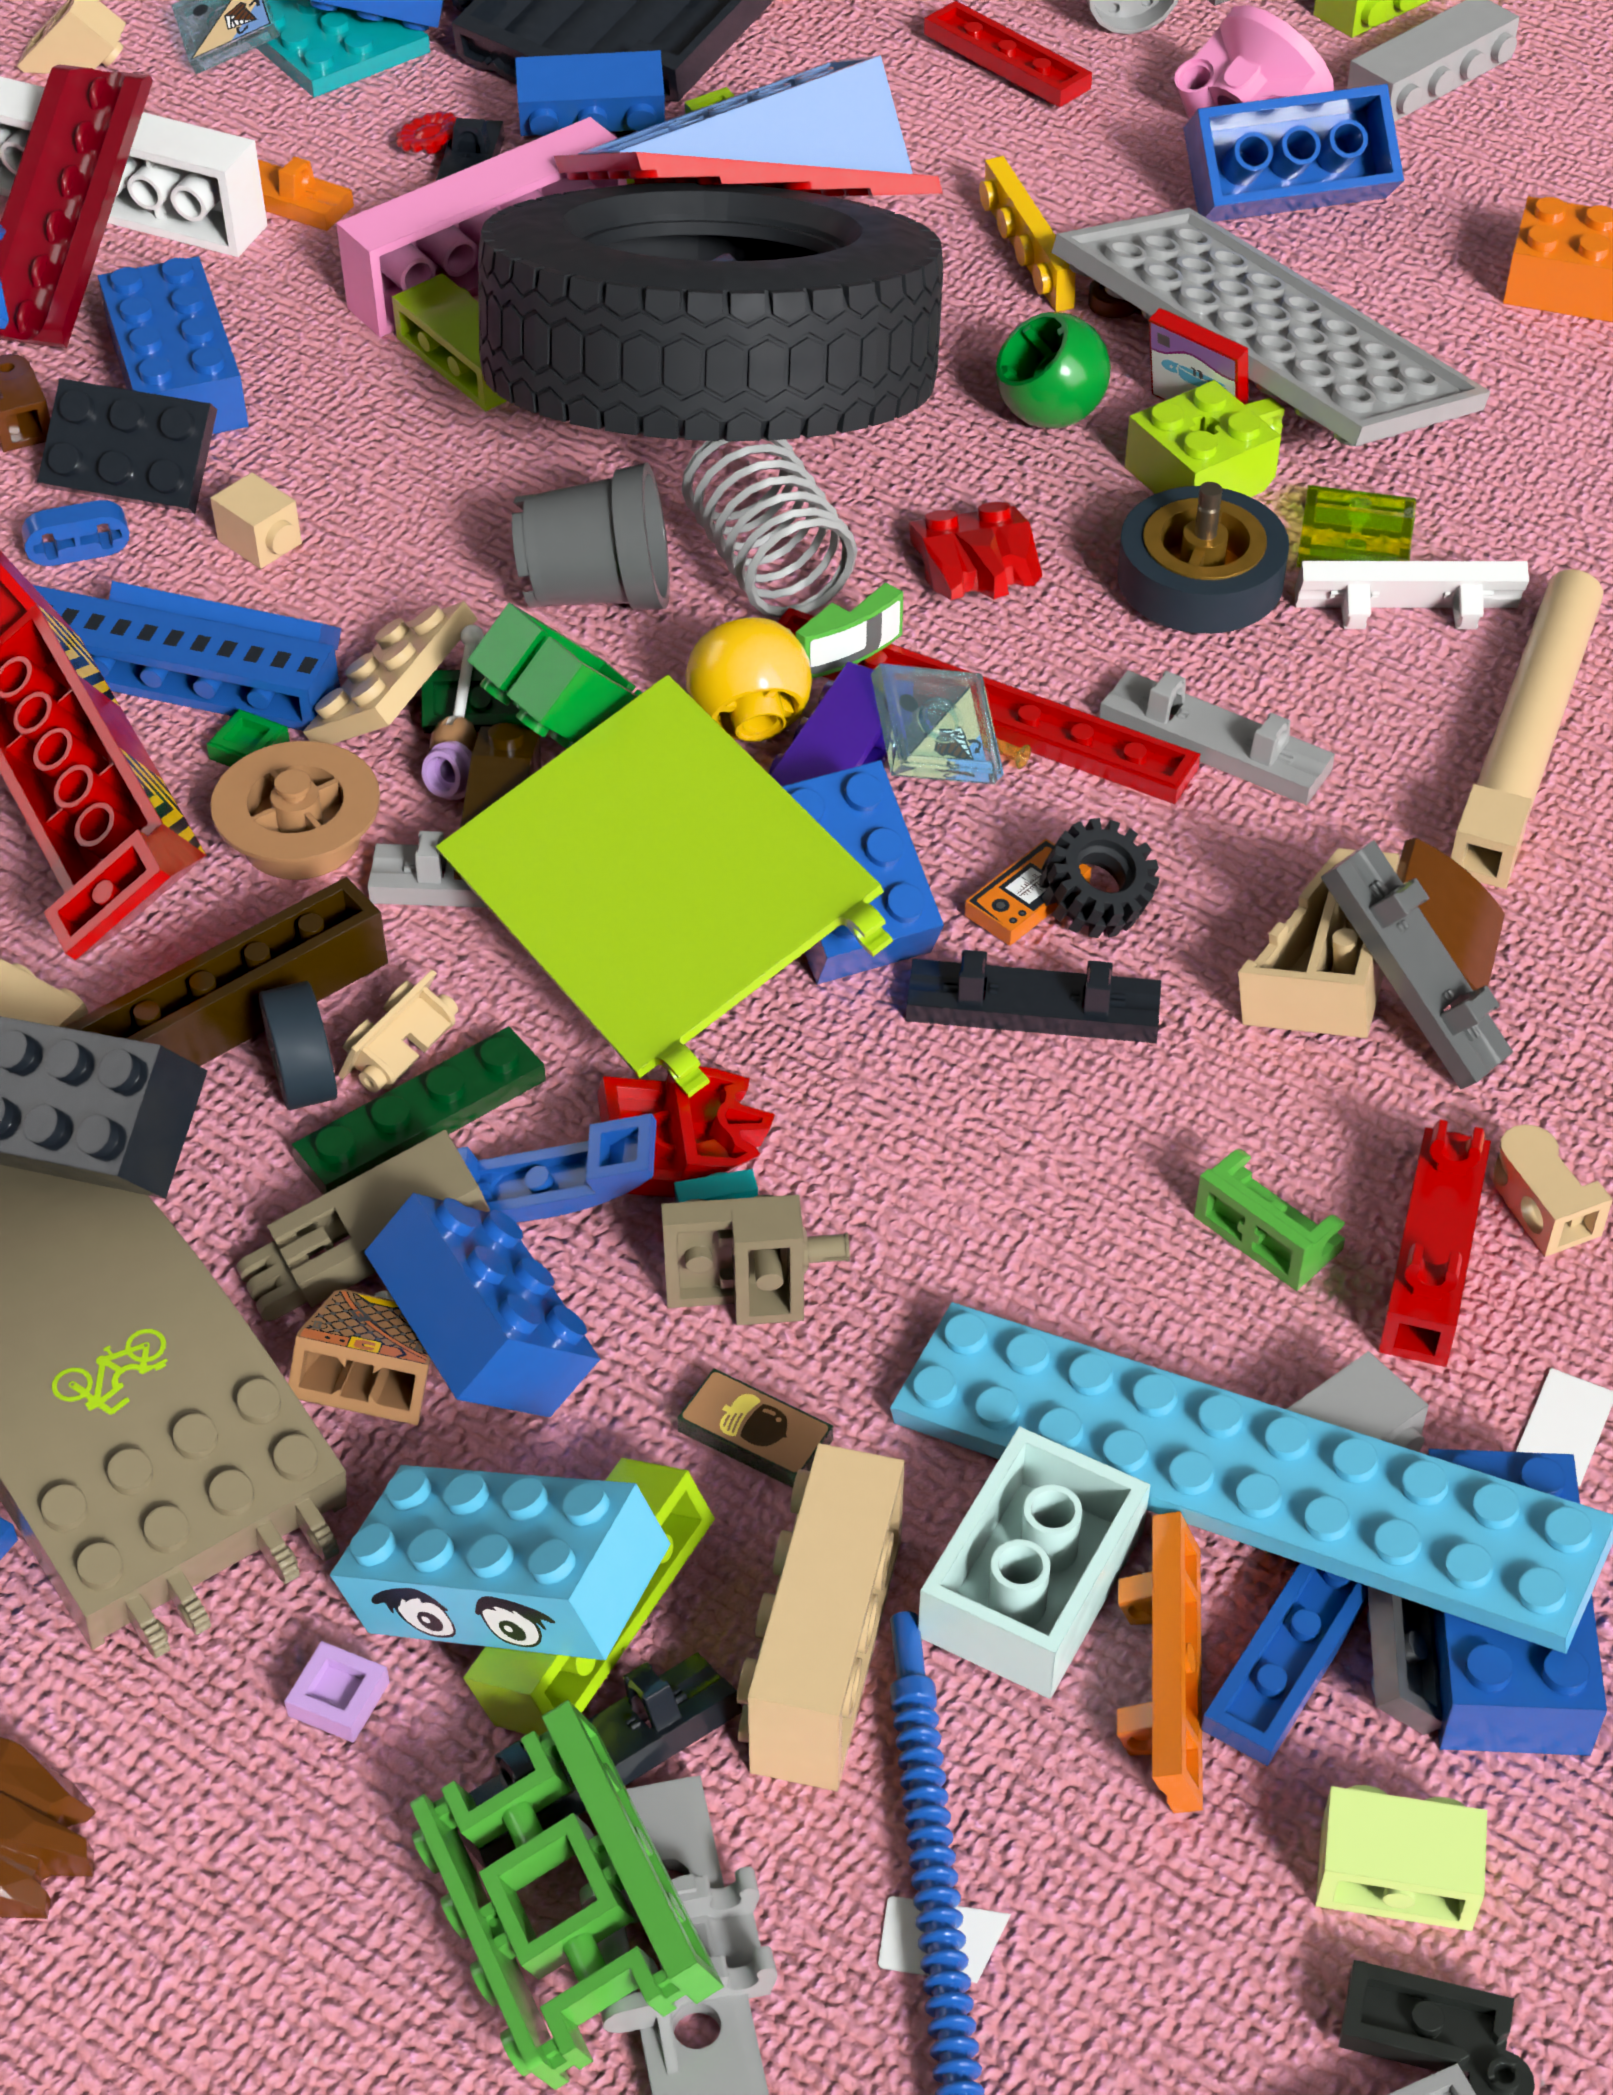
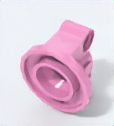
M1250 5L1235 6L1197 55L1178 67L1174 77L1177 90L1189 118L1200 108L1334 91L1333 78L1326 63L1309 41L1285 21L1266 10Z

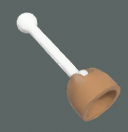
M468 625L461 632V640L465 647L453 716L444 717L435 725L431 734L429 752L435 745L445 741L460 742L473 752L477 740V732L473 724L464 716L473 665L467 659L484 637L482 629L476 625Z

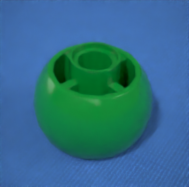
M1047 312L1024 321L1009 335L999 351L995 377L1000 396L1014 415L1032 426L1044 429H1058L1076 424L1096 408L1108 388L1111 364L1107 347L1092 326L1071 314Z

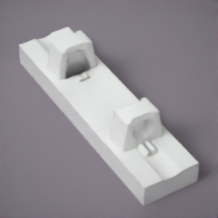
M1302 561L1294 588L1296 608H1342L1344 629H1366V621L1371 615V608H1453L1455 629H1477L1479 619L1484 614L1483 608H1518L1522 594L1529 583L1528 562Z

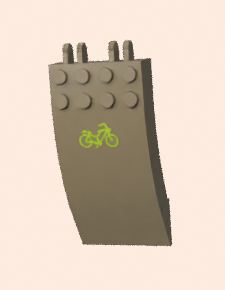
M0 1165V1501L21 1532L90 1648L94 1650L105 1643L104 1637L131 1623L149 1653L156 1659L171 1649L168 1643V1635L158 1619H155L151 1612L157 1607L172 1599L186 1627L198 1635L209 1629L211 1623L204 1606L193 1590L194 1586L258 1550H261L279 1579L285 1584L299 1577L300 1573L297 1559L290 1547L285 1545L282 1537L298 1527L304 1533L312 1550L322 1560L327 1561L338 1555L340 1550L336 1542L337 1540L321 1514L330 1509L335 1513L347 1506L346 1470L237 1308L192 1248L148 1195Z

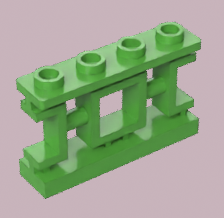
M569 1700L541 1716L548 1729L547 1732L539 1736L535 1731H532L521 1738L535 1771L479 1806H476L473 1797L455 1781L441 1788L444 1796L435 1802L430 1800L425 1794L410 1802V1806L420 1826L418 1830L412 1833L414 1845L426 1866L434 1874L440 1872L449 1892L440 1898L443 1911L456 1933L464 1940L469 1937L478 1957V1960L470 1964L473 1979L486 2001L493 2007L499 2005L509 2027L500 2033L502 2045L512 2064L522 2076L525 2077L533 2073L554 2090L570 2081L566 2072L567 2069L575 2066L580 2070L593 2062L578 2026L634 1990L640 1988L646 2003L664 2017L677 2009L674 2002L686 1995L694 2003L698 2004L724 1987L596 1727ZM562 1760L598 1832L596 1836L574 1813L543 1831L535 1814L572 1791L559 1764ZM457 1826L461 1834L478 1848L483 1847L507 1831L514 1842L515 1850L479 1872L491 1902L458 1833ZM576 1855L597 1901L537 1938L516 1892ZM624 1888L663 1967L660 1971L655 1961L638 1946L607 1965L597 1946V1943L634 1921L621 1893V1890ZM516 1956L520 1965L538 1980L567 1962L570 1963L577 1978V1984L540 2007L553 2036L552 2039L515 1959Z

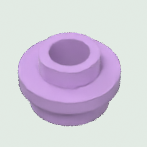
M457 741L439 743L430 750L424 759L422 778L426 787L434 795L448 800H459L465 797L472 752L465 745Z

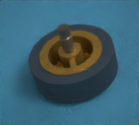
M1205 482L1200 486H1186L1165 490L1140 502L1124 520L1119 549L1118 584L1123 596L1135 610L1146 618L1165 627L1179 631L1206 634L1238 630L1258 622L1267 616L1278 604L1284 587L1289 553V537L1283 523L1272 510L1256 499L1236 491L1224 489L1216 482Z

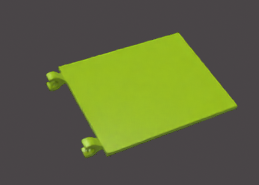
M668 674L435 846L440 855L639 1078L655 1066H663L689 1098L710 1083L708 1077L699 1069L701 1063L685 1045L689 1040L841 925L848 927L859 944L873 957L893 942L892 937L882 928L886 924L885 919L869 904L884 892L881 884Z

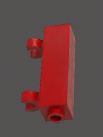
M1440 1119L1436 1122L1434 1129L1425 1127L1378 1352L1447 1367L1459 1318L1491 1141L1485 1140V1132L1483 1128L1474 1127L1472 1137L1458 1132H1447L1448 1121Z

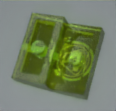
M1308 485L1296 567L1300 568L1302 561H1410L1416 498Z

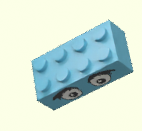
M400 1465L362 1526L352 1538L349 1546L331 1572L330 1577L367 1632L371 1634L606 1660L671 1543L636 1483Z

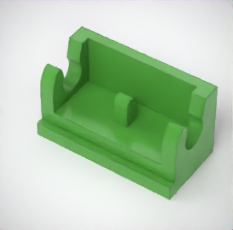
M1236 1149L1213 1169L1208 1168L1200 1175L1194 1217L1291 1288L1298 1291L1343 1250L1345 1238L1338 1234L1345 1222L1335 1215H1330L1317 1225L1252 1178V1172L1244 1167L1251 1159V1156L1242 1149Z

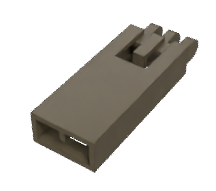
M446 1130L439 1132L267 1225L275 1241L243 1257L236 1266L241 1279L247 1282L246 1288L252 1300L257 1302L256 1308L263 1320H276L307 1302L312 1308L327 1300L334 1291L347 1289L375 1274L376 1270L364 1252L413 1193L439 1200L452 1198L466 1207L485 1212L490 1211L477 1182ZM350 1235V1239L334 1247V1243ZM326 1248V1252L310 1260V1256Z

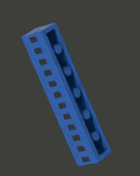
M33 585L81 638L110 690L113 692L233 716L238 709H241L288 728L304 731L318 714L314 709L316 704L328 693L340 688L334 645Z

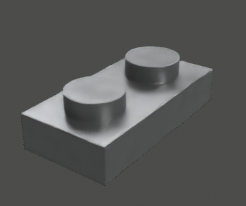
M1368 1586L1369 1611L1367 1613V1623L1371 1632L1373 1660L1371 1686L1376 1707L1423 1735L1440 1729L1442 1725V1712L1432 1608Z

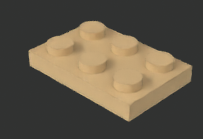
M463 601L444 609H440L438 605H433L411 621L404 622L402 618H398L384 626L375 636V640L378 643L370 653L358 658L347 668L345 675L348 679L341 688L331 691L316 704L314 709L318 714L303 731L305 736L310 741L335 744L389 726L461 640L462 630L468 625H473L477 617Z

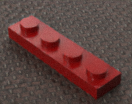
M954 1L924 18V35L943 44L944 47L969 58L979 66L1008 79L1014 85L1021 86L1050 104L1061 107L1091 89V71L958 1Z

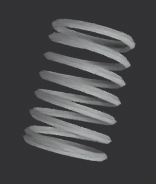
M787 439L769 440L773 444L750 445L725 455L707 470L698 484L694 495L692 489L694 476L703 460L719 446L731 442L726 440L706 441L695 451L684 470L681 491L687 507L694 512L697 523L705 529L707 538L715 544L717 553L726 561L728 570L736 576L738 585L747 593L750 604L764 615L779 618L789 607L808 613L826 604L843 588L853 572L858 550L853 533L848 530V526L838 517L836 509L827 501L825 493L816 486L814 477L805 470L803 461L794 454L793 448ZM769 453L782 457L779 460L758 461L737 470L716 488L707 502L706 508L703 507L706 487L714 475L731 461L748 454ZM780 469L778 477H769L746 487L728 502L722 513L715 512L716 504L725 490L740 478L758 470ZM782 485H785V487H784V489L782 490V492H781L780 494L776 495V494L779 492V490H780V488L782 487ZM772 486L756 503L740 511L733 512L735 507L749 495ZM794 486L798 487L797 492H791ZM795 501L791 510L771 518L786 502ZM804 502L809 503L808 508H802ZM770 507L765 514L747 523L761 510ZM806 517L805 520L791 524L796 518ZM739 519L735 526H725L726 521ZM781 523L775 530H773V531L769 532L768 534L762 536V535H763L765 532H767L770 528H772L773 526H775V525ZM760 526L750 534L746 542H736L739 533L749 532ZM819 527L811 546L797 561L776 572L763 575L756 574L759 565L771 563L789 553L806 536L810 528ZM828 529L831 530L829 548L823 560L806 578L788 588L775 591L758 589L755 586V583L781 579L801 568L818 550ZM799 530L785 546L765 556L766 552L780 539ZM841 540L842 554L840 564L833 578L816 595L800 604L787 607L769 605L762 600L793 595L812 584L829 566ZM760 547L752 559L747 558L750 549Z

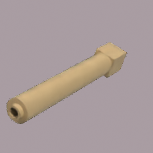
M1569 569L1560 571L1552 576L1548 582L1476 784H1473L1456 831L1451 858L1480 883L1507 889L1523 842L1527 821L1603 600V589L1598 580L1581 570Z

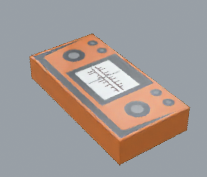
M1045 838L965 901L964 915L1007 945L1011 946L1053 913L1058 906L1057 903L1045 905L1042 896L1047 888H1040L1039 878L1044 872L1041 870L1055 844ZM1086 864L1079 865L1082 876L1090 883L1091 867Z

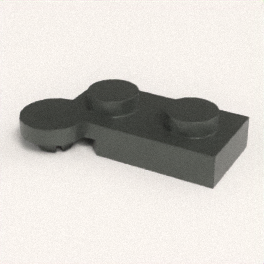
M1354 1960L1349 1978L1338 2047L1436 2072L1458 2063L1476 2095H1533L1535 2090L1534 2076L1528 2064L1518 2055L1506 2050L1507 2039L1511 2029L1514 1998Z

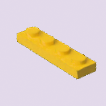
M1000 156L985 160V181H981L979 184V194L985 211L992 212L997 220L1001 236L1004 239L1008 238L1012 243L1020 266L1028 268L1033 277L1037 293L1045 295L1055 312L1074 309L1076 273L1069 268V263L1052 253L1056 235L1005 157Z

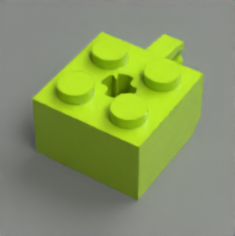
M1212 380L1129 416L1125 468L1154 494L1173 488L1200 486L1205 482H1216L1224 489L1253 497L1264 492L1276 477L1281 442L1280 434L1283 428L1282 417L1284 416L1285 408L1272 397L1244 405L1216 380Z

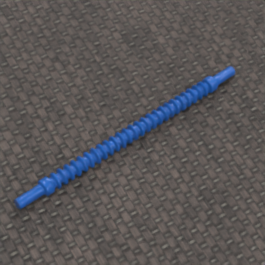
M903 1611L892 1615L890 1618L896 1680L890 1685L891 1708L897 1714L894 1717L893 1726L900 1732L895 1741L897 1748L902 1751L898 1756V1766L904 1770L900 1776V1785L907 1790L902 1796V1804L906 1809L910 1810L904 1816V1824L912 1830L907 1835L906 1843L912 1850H915L909 1856V1865L914 1870H917L911 1877V1885L919 1891L913 1898V1905L917 1910L921 1911L916 1917L915 1925L920 1931L924 1932L918 1939V1947L922 1952L927 1953L920 1961V1968L924 1973L929 1974L923 1981V1990L927 1995L933 1996L925 2003V2011L929 2016L935 2018L928 2024L927 2032L932 2038L937 2039L930 2047V2055L940 2062L933 2068L932 2076L937 2082L943 2084L935 2091V2095H984V2087L980 2083L974 2082L981 2075L982 2066L976 2060L971 2059L979 2052V2043L975 2039L968 2037L975 2032L977 2023L971 2016L966 2015L973 2009L974 2000L965 1994L971 1987V1978L966 1973L961 1972L968 1966L969 1958L964 1952L959 1951L966 1944V1936L962 1931L957 1930L963 1924L964 1916L959 1910L955 1909L961 1902V1894L952 1888L957 1884L959 1875L951 1868L956 1861V1853L948 1847L953 1842L954 1834L946 1827L951 1821V1813L944 1807L949 1798L948 1792L942 1788V1785L946 1782V1773L939 1768L944 1762V1754L937 1748L941 1743L942 1736L935 1729L939 1724V1715L934 1711V1708L937 1706L936 1686L934 1681L927 1677L925 1673L921 1632L918 1629L919 1616L914 1612Z

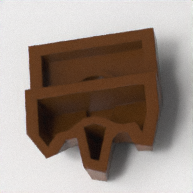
M0 1737V1917L48 1919L51 1899L47 1891L41 1886L42 1880L50 1876L94 1877V1851L85 1837L68 1829V1827L88 1822L96 1811L72 1782L22 1745Z

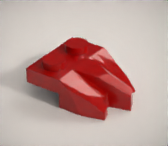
M988 502L980 505L978 511L962 514L952 510H937L927 513L923 520L909 522L910 543L924 559L925 580L935 592L950 600L964 597L965 592L969 591L980 592L994 600L1009 595L1008 585L1035 586L1043 576L1030 523L1014 505L1011 506L1006 502Z
M699 1067L708 1077L710 1083L689 1098L669 1073L666 1081L603 1076L597 1092L601 1122L650 1113L657 1120L654 1175L641 1186L626 1194L675 1197L674 1182L707 1177L718 1172L728 1173L760 1156L756 1147L762 1145L770 1130L775 1114L739 1103L743 1100L748 1090L750 1078L716 1068Z

